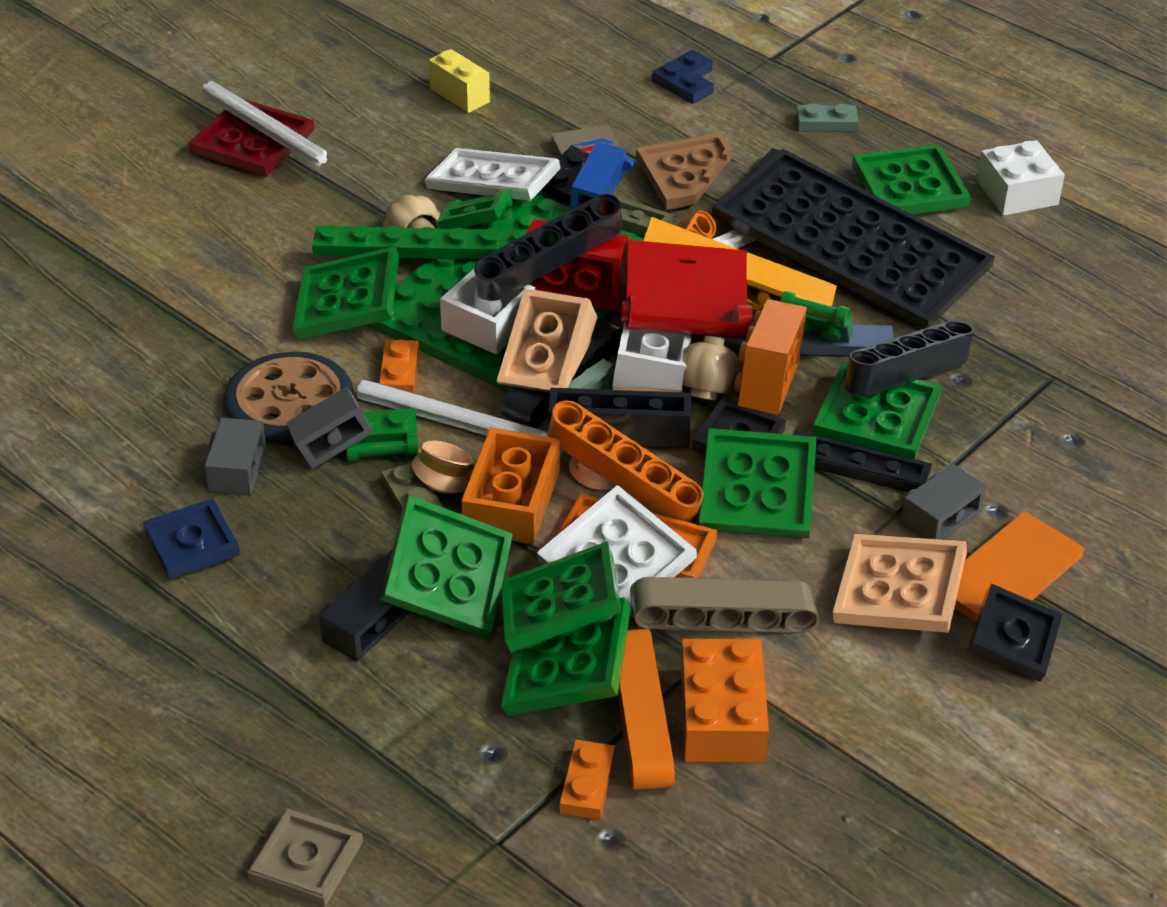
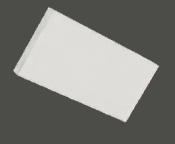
M455 148L424 180L427 189L485 196L496 194L498 190L508 188L512 199L531 201L561 167L559 159Z

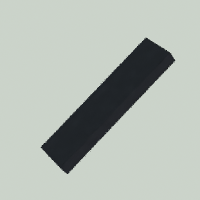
M797 430L793 434L816 437L814 466L816 470L905 492L922 486L928 481L931 473L932 463Z

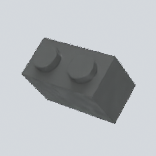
M348 387L343 388L286 422L296 446L312 469L373 433L364 411Z
M221 418L217 432L211 433L210 452L208 456H204L202 459L201 475L207 478L208 491L211 493L251 496L266 450L263 421Z
M951 464L943 471L934 473L922 486L912 489L906 494L902 502L903 513L901 523L922 538L944 540L982 512L986 485L955 464Z

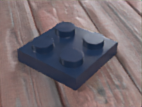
M213 498L143 521L145 533L169 580L240 555L239 544Z

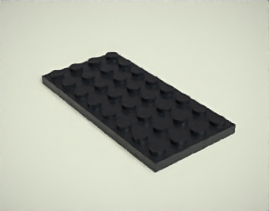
M785 149L779 151L712 206V217L922 329L931 327L993 266L995 256Z

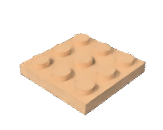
M855 534L833 609L834 623L949 633L967 554L966 541Z

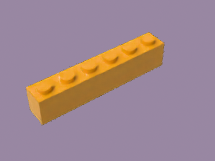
M651 217L642 241L737 249ZM747 252V305H751L753 309L762 311L767 299L780 302L784 291L796 293V297L829 306L833 305L837 285Z

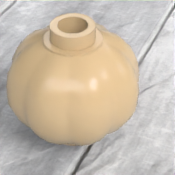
M404 195L388 207L383 227H430L439 229L436 221L441 214L436 209L435 204L426 196Z
M704 336L703 342L690 344L683 349V361L686 365L682 386L691 387V396L716 401L718 393L728 394L734 389L737 374L741 372V364L738 361L737 355L724 346L725 339ZM681 353L679 354L677 361H680Z

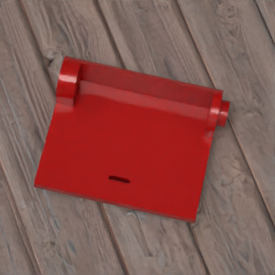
M638 240L627 241L626 301H622L620 306V322H625L626 329L746 339L749 326H752L753 320L752 306L747 305V250Z

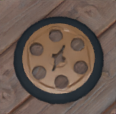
M290 351L264 356L245 365L234 374L228 383L223 401L225 412L229 418L263 421L266 441L290 443L294 442L286 422L328 398H320L315 396L316 394L329 392L333 395L345 387L349 388L353 396L355 393L351 379L345 370L334 361L308 352ZM305 373H311L315 375L309 379H303L299 377L300 375ZM269 375L281 376L276 380L265 379ZM251 395L263 396L261 399L255 401L246 399ZM268 414H276L279 416L273 420L263 419V417Z

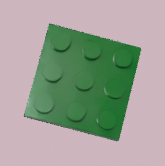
M940 144L853 155L852 166L865 190L911 214H925L927 212L954 210L970 206L971 196Z
M395 246L303 267L293 324V332L297 340L318 337L326 333L349 330L353 327L381 323L392 319L399 255Z
M842 361L813 424L812 434L915 459L939 401L942 385L917 379L872 395H856L844 388L848 362Z
M709 428L699 525L717 531L809 538L816 437Z
M409 495L403 504L380 600L487 638L492 633L513 533Z
M608 541L503 580L505 642L511 653L520 649H531L540 642L558 635H569L576 631L577 628L594 622H605L622 612L614 558Z
M620 598L622 612L605 622H594L577 628L576 631L569 635H558L542 641L531 649H520L512 652L501 704L506 715L512 716L617 696L631 610L626 598Z

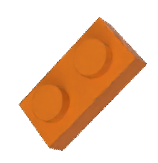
M385 340L379 384L410 393L415 392L419 341Z
M575 740L560 800V814L601 820L615 759L614 745Z

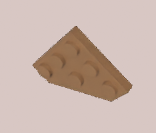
M722 133L636 148V159L666 210L696 204L732 157V148Z

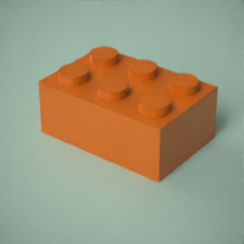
M767 299L763 310L756 311L753 326H749L746 342H742L738 361L742 362L743 366L742 372L737 374L734 392L740 393L739 407L779 415L798 368L807 307Z
M490 427L461 500L462 515L513 533L512 541L534 544L560 472V439Z
M683 639L681 685L685 762L766 763L769 724L762 639Z

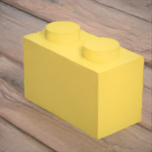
M452 49L443 51L441 54L429 59L430 89L467 113L490 102L488 71Z

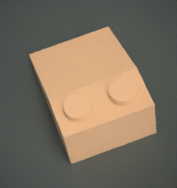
M524 289L498 374L497 383L550 393L551 387L568 388L589 347L597 320V315L590 299Z

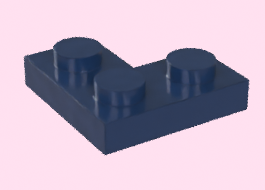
M691 50L653 70L652 81L686 101L695 104L713 94L714 83L702 77L712 71L713 61L699 52Z

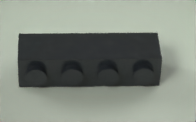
M550 388L548 423H550L552 410L557 403L573 401L640 446L689 448L691 393Z
M392 550L383 558L378 559L371 569L359 580L352 582L339 598L333 603L326 605L319 615L322 642L356 662L411 612L380 600Z

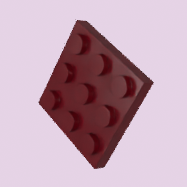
M243 99L304 138H307L315 130L314 120ZM227 110L220 113L188 143L189 151L192 154L265 177L292 153L288 148Z

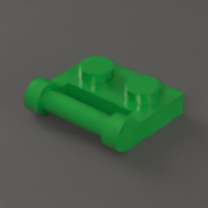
M505 188L489 196L462 202L459 199L449 201L436 221L438 228L468 229L470 226L479 224L482 227L491 226L498 222L505 208L512 206L511 192L508 188Z
M784 291L780 302L807 307L803 334L811 332L821 335L824 339L831 342L844 341L850 343L854 332L851 308L842 305L838 308L799 298L796 297V293Z
M416 409L364 411L373 433L347 448L348 462L359 461V457L408 454V458L416 457L418 452Z

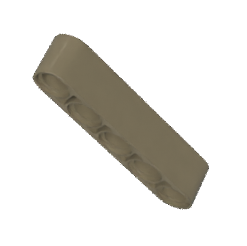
M644 577L636 580L630 587L635 622L638 626L645 629L803 633L813 629L819 620L812 590L804 582Z

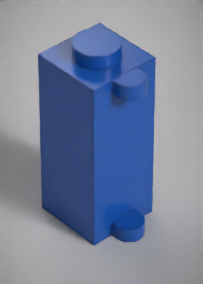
M596 142L572 185L570 210L598 195H613L624 174V170L630 171L634 165V161L626 157V149Z

